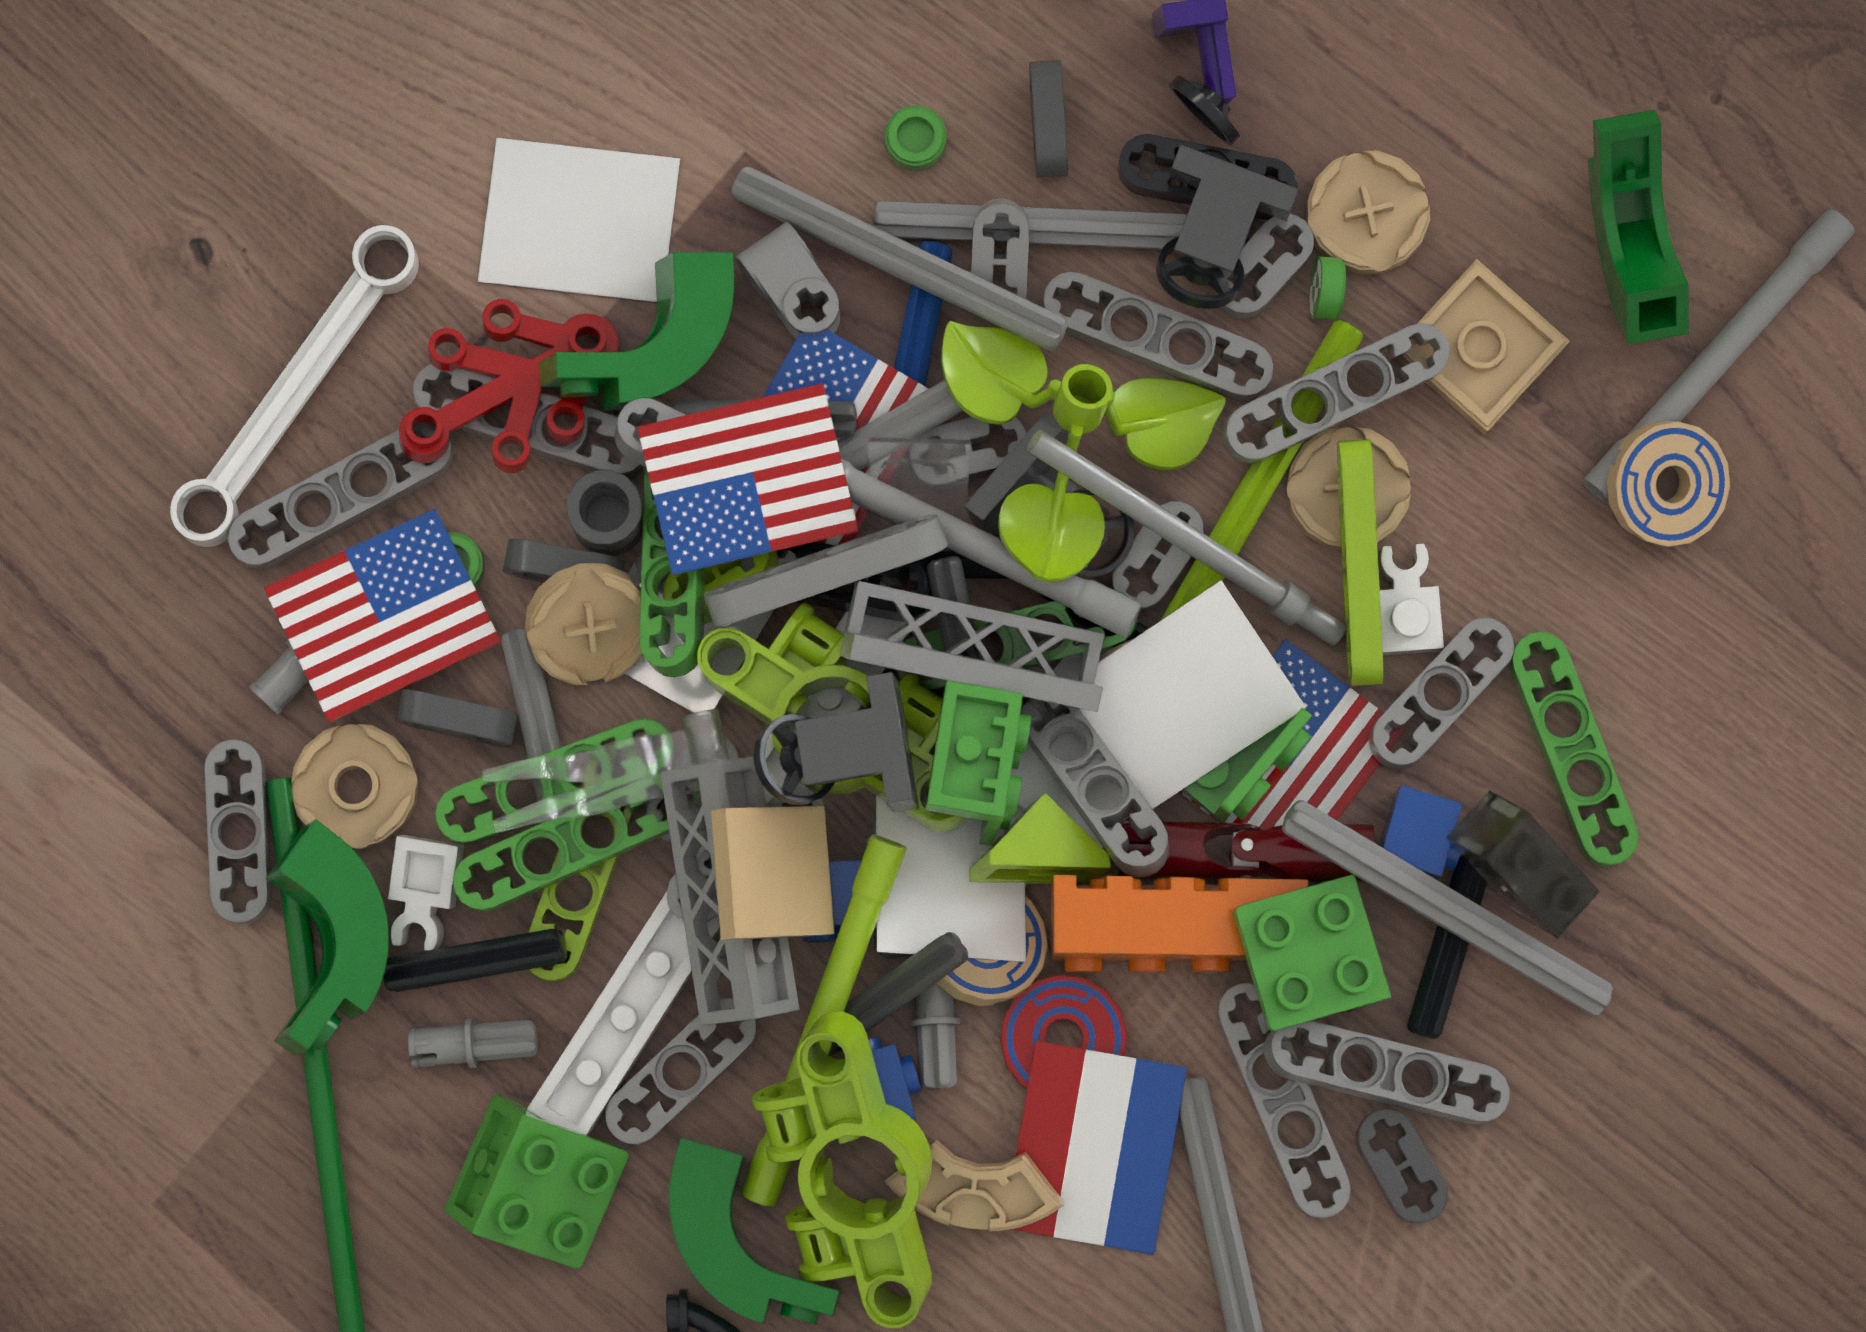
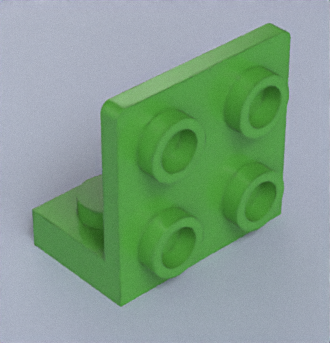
M947 680L944 687L925 810L982 820L979 844L992 846L998 830H1009L1012 815H1016L1022 777L1011 775V769L1019 768L1021 754H1025L1030 732L1031 715L1020 714L1023 693Z
M1302 707L1295 717H1291L1181 791L1220 823H1224L1232 813L1243 820L1271 786L1262 778L1272 765H1275L1283 772L1312 737L1303 729L1312 715Z
M1349 875L1241 905L1234 909L1233 916L1268 1030L1277 1031L1347 1010L1348 1012L1355 1011L1391 998L1355 875Z
M494 1093L444 1208V1212L471 1234L578 1269L583 1265L629 1154L619 1146L540 1119L518 1102Z

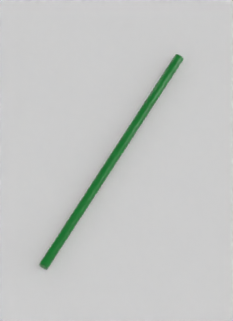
M277 778L266 781L276 863L298 834L291 778ZM280 890L297 1009L317 979L311 924L308 912L294 899ZM327 1043L320 1050L311 1045L308 1050L302 1052L338 1327L339 1332H365Z

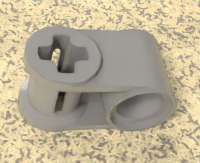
M786 221L735 256L741 270L756 292L765 302L769 303L795 339L800 332L804 334H819L829 330L834 334L837 333L841 323L838 296L818 268L810 250L790 223ZM809 301L815 308L824 304L822 306L824 319L817 323L810 316L801 319V304Z

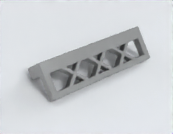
M855 581L840 656L849 660L943 680L1023 693L1024 697L1098 712L1103 687L1094 684L1105 634L863 581ZM868 597L892 601L906 624L885 638L861 634ZM905 604L927 610L913 619ZM940 612L953 614L967 635L965 639L946 651L932 649L919 626ZM967 618L989 623L974 631ZM1002 625L1014 627L1028 648L1026 652L1008 664L994 662L981 642L982 638ZM1028 631L1050 636L1036 645ZM912 632L920 646L898 642V640ZM1064 638L1086 643L1078 680L1055 675L1042 652ZM973 645L981 659L959 654ZM1034 658L1042 672L1020 667Z
M753 756L661 771L660 776L700 1026L757 1019L800 1010L788 937L721 940L720 938L717 943L708 932L707 917L711 909L719 915L711 810L767 807L764 786L756 773ZM698 779L702 807L697 816L688 807L684 782L687 780ZM701 845L705 847L711 856L712 871L708 879L698 870L696 855ZM721 973L731 981L734 1008L721 1009L717 981Z

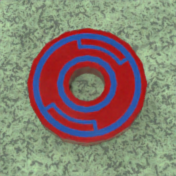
M1059 974L1036 980L1022 994L1015 997L1003 1018L1000 1045L1006 1067L1025 1089L1028 1087L1035 1041L1046 1042V1031L1056 1021H1070L1079 1028L1082 1034L1080 1049L1125 1056L1128 1034L1122 1011L1105 989L1083 977Z

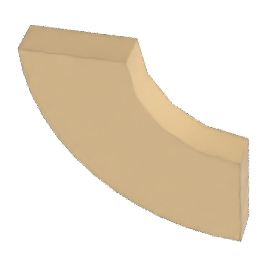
M936 1139L929 1144L932 1156L930 1179L914 1209L948 1226L951 1224L968 1229L989 1230L990 1232L1015 1229L1037 1222L1063 1207L1065 1202L1026 1152L1003 1163L978 1164L955 1156ZM895 1170L884 1180L898 1197L901 1198L907 1192L906 1176L900 1175L898 1170Z

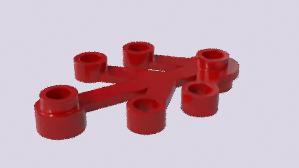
M497 299L490 302L483 311V329L490 339L497 342H506L517 338L550 349L533 359H528L468 344L465 342L463 335L455 329L443 328L437 330L432 334L428 342V355L433 366L442 371H453L459 368L495 377L496 379L438 410L429 407H419L409 411L402 418L399 425V442L402 451L408 458L416 462L430 463L436 461L446 453L449 447L450 433L512 401L505 429L493 441L492 459L495 466L503 472L516 473L523 470L530 459V443L528 439L543 387H540L539 362L556 352H618L619 339L615 328L605 318L595 314H579L571 317L564 324H559L520 314L518 307L513 302L506 299ZM505 313L513 319V322L506 328H498L490 320L495 314ZM589 334L596 337L599 344L593 349L586 350L579 347L576 340L582 335ZM451 342L459 348V351L452 357H442L436 352V348L441 343ZM561 396V400L550 407L547 413L546 427L548 434L553 440L567 444L581 437L584 431L585 416L583 407L586 397L572 398ZM568 414L576 419L577 424L572 429L562 430L554 424V420L559 415ZM421 422H428L436 428L435 433L428 438H420L412 430ZM506 444H516L522 449L523 453L517 459L509 460L502 457L499 451Z

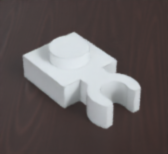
M1424 543L1416 544L1413 548L1415 563L1412 568L1407 570L1400 569L1393 563L1392 547L1384 546L1380 552L1378 563L1382 575L1391 582V589L1380 590L1383 656L1441 652L1444 649L1439 586L1420 587V577L1425 572L1429 561L1428 551Z
M409 835L397 836L388 899L405 902L404 913L399 915L392 925L391 941L393 945L401 946L407 944L410 926L413 923H418L426 932L424 950L438 949L441 946L444 938V928L441 920L436 915L437 907L445 909L456 907L457 895L453 886V877L456 868L463 859L464 845Z

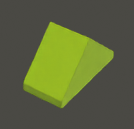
M1044 793L1026 808L1010 825L1009 830H1005L969 869V882L1051 884L1054 875H1076V885H1090V880L1097 879L1111 868L1110 856L1062 808Z

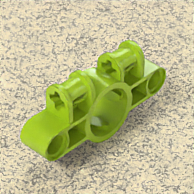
M806 602L801 604L792 614L769 649L741 631L733 628H719L709 632L702 639L697 650V662L707 682L717 692L766 724L784 715H802L810 705L808 697L828 688H844L845 692L863 707L867 708L870 704L867 675L857 669L845 666L849 659L840 656L844 634L813 615L814 607ZM726 648L742 650L745 653V661L742 668L736 673L720 675L712 670V662L721 650ZM908 672L899 684L919 808L901 812L930 830L948 832L959 827L966 820V817L934 814L926 811L923 806V798L929 787L943 698L921 685L918 674ZM785 723L782 725L789 729L790 723ZM772 732L774 746L778 755H780L782 745ZM882 774L835 782L827 793L830 795H841L866 788L886 801ZM801 778L799 783L805 786L804 778ZM822 784L807 788L817 792Z
M832 1011L822 1015L814 1023L799 1046L797 1067L800 1078L767 1086L752 1095L751 1100L754 1109L761 1111L770 1141V1144L766 1147L768 1160L779 1163L800 1160L798 1185L804 1204L790 1210L785 1215V1222L789 1230L795 1231L803 1259V1262L799 1265L801 1279L808 1282H818L855 1276L862 1303L868 1316L876 1324L883 1327L901 1328L909 1325L916 1318L932 1285V1272L914 1209L930 1179L932 1169L931 1151L928 1141L918 1124L900 1109L886 1104L868 1036L862 1023L853 1015ZM830 1040L837 1043L842 1048L845 1058L835 1059L828 1056L822 1050L819 1041ZM861 1136H866L883 1143L896 1155L895 1165L900 1175L906 1176L907 1192L901 1198L888 1203L885 1199L881 1198L870 1199L863 1203L848 1197L833 1183L831 1158L825 1159V1145L838 1139L839 1144L858 1139ZM895 1281L902 1284L908 1289L911 1296L900 1297L893 1294L887 1288L885 1282Z

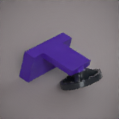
M1186 0L1162 4L1152 13L1155 38L1196 32L1204 84L1187 81L1178 75L1169 84V87L1203 125L1219 139L1231 146L1240 137V134L1228 120V113L1231 111L1228 104L1236 97L1225 23L1228 20L1226 0Z

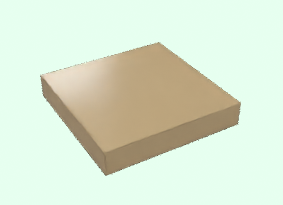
M1478 259L1471 264L1418 322L1430 324L1441 330L1447 338L1450 348L1449 360L1446 366L1426 384L1483 435L1488 433L1570 342ZM1414 338L1409 339L1412 347L1398 359L1405 365L1419 361L1424 369H1428L1427 359L1434 353L1432 346L1429 343L1419 346Z
M824 806L748 807L711 810L721 940L809 937L835 934Z

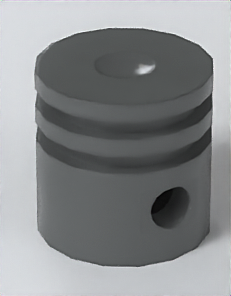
M597 470L584 475L573 485L567 498V516L577 540L588 551L618 556L630 551L641 540L643 535V503L637 487L626 476L613 470Z

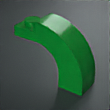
M1655 110L1593 120L1594 157L1588 158V171L1594 226L1608 293L1627 345L1689 334V284L1676 257L1665 214L1662 189L1661 122Z
M672 252L655 262L656 316L645 340L635 350L626 352H556L539 362L540 387H560L562 397L572 398L596 396L599 394L598 387H601L603 412L622 410L625 405L633 400L640 398L654 399L680 386L708 361L720 343L728 325L734 297L733 252Z
M316 819L301 828L265 878L294 899L308 912L317 927L322 946L321 967L314 985L274 1040V1042L294 1056L308 1050L311 1045L320 1050L326 1044L342 1020L334 1014L336 1010H339L351 1020L366 1013L381 985L388 956L389 932L387 915L383 899L374 878L355 851Z
M681 1138L670 1178L669 1214L679 1251L698 1282L717 1301L730 1310L762 1324L765 1323L771 1299L783 1302L780 1315L817 1325L820 1313L833 1316L840 1293L839 1290L773 1272L751 1258L741 1245L734 1228L732 1209L745 1157Z

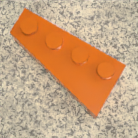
M1054 875L1050 885L1051 962H1064V973L1072 974L1102 973V962H1128V973H1165L1166 962L1192 961L1193 973L1230 972V961H1247L1233 916L1234 909L1241 905L1308 887V880L1226 878L1219 879L1218 885H1205V879L1169 877L1154 880V885H1141V880L1133 879V876H1105L1104 879L1090 880V885H1076V875Z

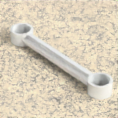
M378 225L369 228L359 236L352 252L354 273L206 479L189 481L177 490L170 506L171 520L175 528L189 542L197 546L212 547L228 539L229 528L234 519L239 516L236 500L384 294L398 293L413 282L419 267L418 255L410 238L402 230L389 225ZM382 240L400 242V245L408 253V261L404 270L390 279H377L369 276L365 270L364 260L368 249L373 244ZM215 492L220 494V497L227 505L224 522L210 533L200 534L189 530L184 522V509L188 501L198 493Z

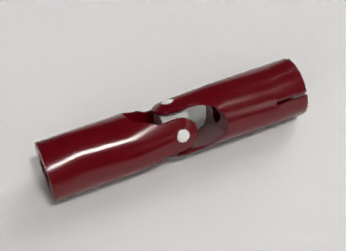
M1130 821L1120 823L1128 836L1129 850L1126 853L1129 854L1132 851L1138 850L1144 857L1152 853L1150 841L1153 837L1142 840L1130 826ZM1161 821L1168 833L1169 856L1166 863L1157 873L1147 877L1133 876V878L1194 877L1199 879H1249L1264 872L1269 876L1283 879L1335 880L1353 874L1286 835L1282 831V825L1261 830V827L1249 823ZM1344 824L1375 843L1373 824ZM1232 835V844L1228 855L1232 867L1222 866L1210 860L1206 855L1204 844L1218 836ZM1118 868V876H1131ZM1355 876L1356 881H1363L1362 879Z

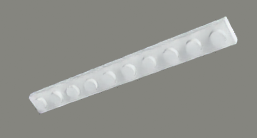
M880 581L881 586L890 587L884 582ZM847 611L836 627V630L843 634L849 614ZM864 615L861 634L885 638L906 623ZM910 633L899 639L898 642L904 643ZM848 660L845 665L857 669L867 676L883 674L887 670V667ZM828 688L808 697L810 705L802 715L818 718L858 711L863 706L852 699L845 692L844 688ZM790 723L789 730L797 735L795 724ZM770 734L765 750L766 763L771 776L782 788L787 773L780 764L779 755L774 746L772 734ZM798 783L797 787L809 789L803 786L801 783ZM764 787L765 798L767 803L772 798H774V796L771 795ZM788 803L782 805V807H797ZM701 845L696 857L706 850L703 845ZM710 858L708 861L704 863V865L712 870V862ZM667 892L528 1106L527 1110L541 1119L589 1135L606 1109L610 1099L617 1092L690 978L692 970L684 922L678 919L670 910L667 902ZM719 915L707 922L709 935L713 939L720 931Z

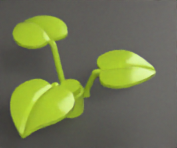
M953 321L947 324L942 340L941 365L945 383L952 398L965 413L982 422L1000 425L1011 422L1018 414L1022 403L1029 408L1035 409L1054 399L1053 415L1057 423L1065 431L1069 432L1066 446L1077 452L1082 434L1095 430L1100 425L1105 414L1111 433L1115 436L1126 435L1127 451L1137 462L1157 470L1170 471L1180 469L1196 460L1204 450L1214 425L1226 403L1224 396L1206 388L1187 382L1163 378L1132 380L1113 392L1109 376L1099 367L1090 364H1080L1070 368L1065 373L1062 382L1053 379L1049 387L1040 392L1045 385L1048 369L1044 354L1036 344L1003 328L975 327ZM1059 471L1054 490L1041 484L1023 485L1006 497L998 517L1000 538L1007 551L1035 579L1046 583L1069 579L1088 566L1101 546L1105 530L1104 515L1099 503L1093 497L1084 493H1066L1069 478Z

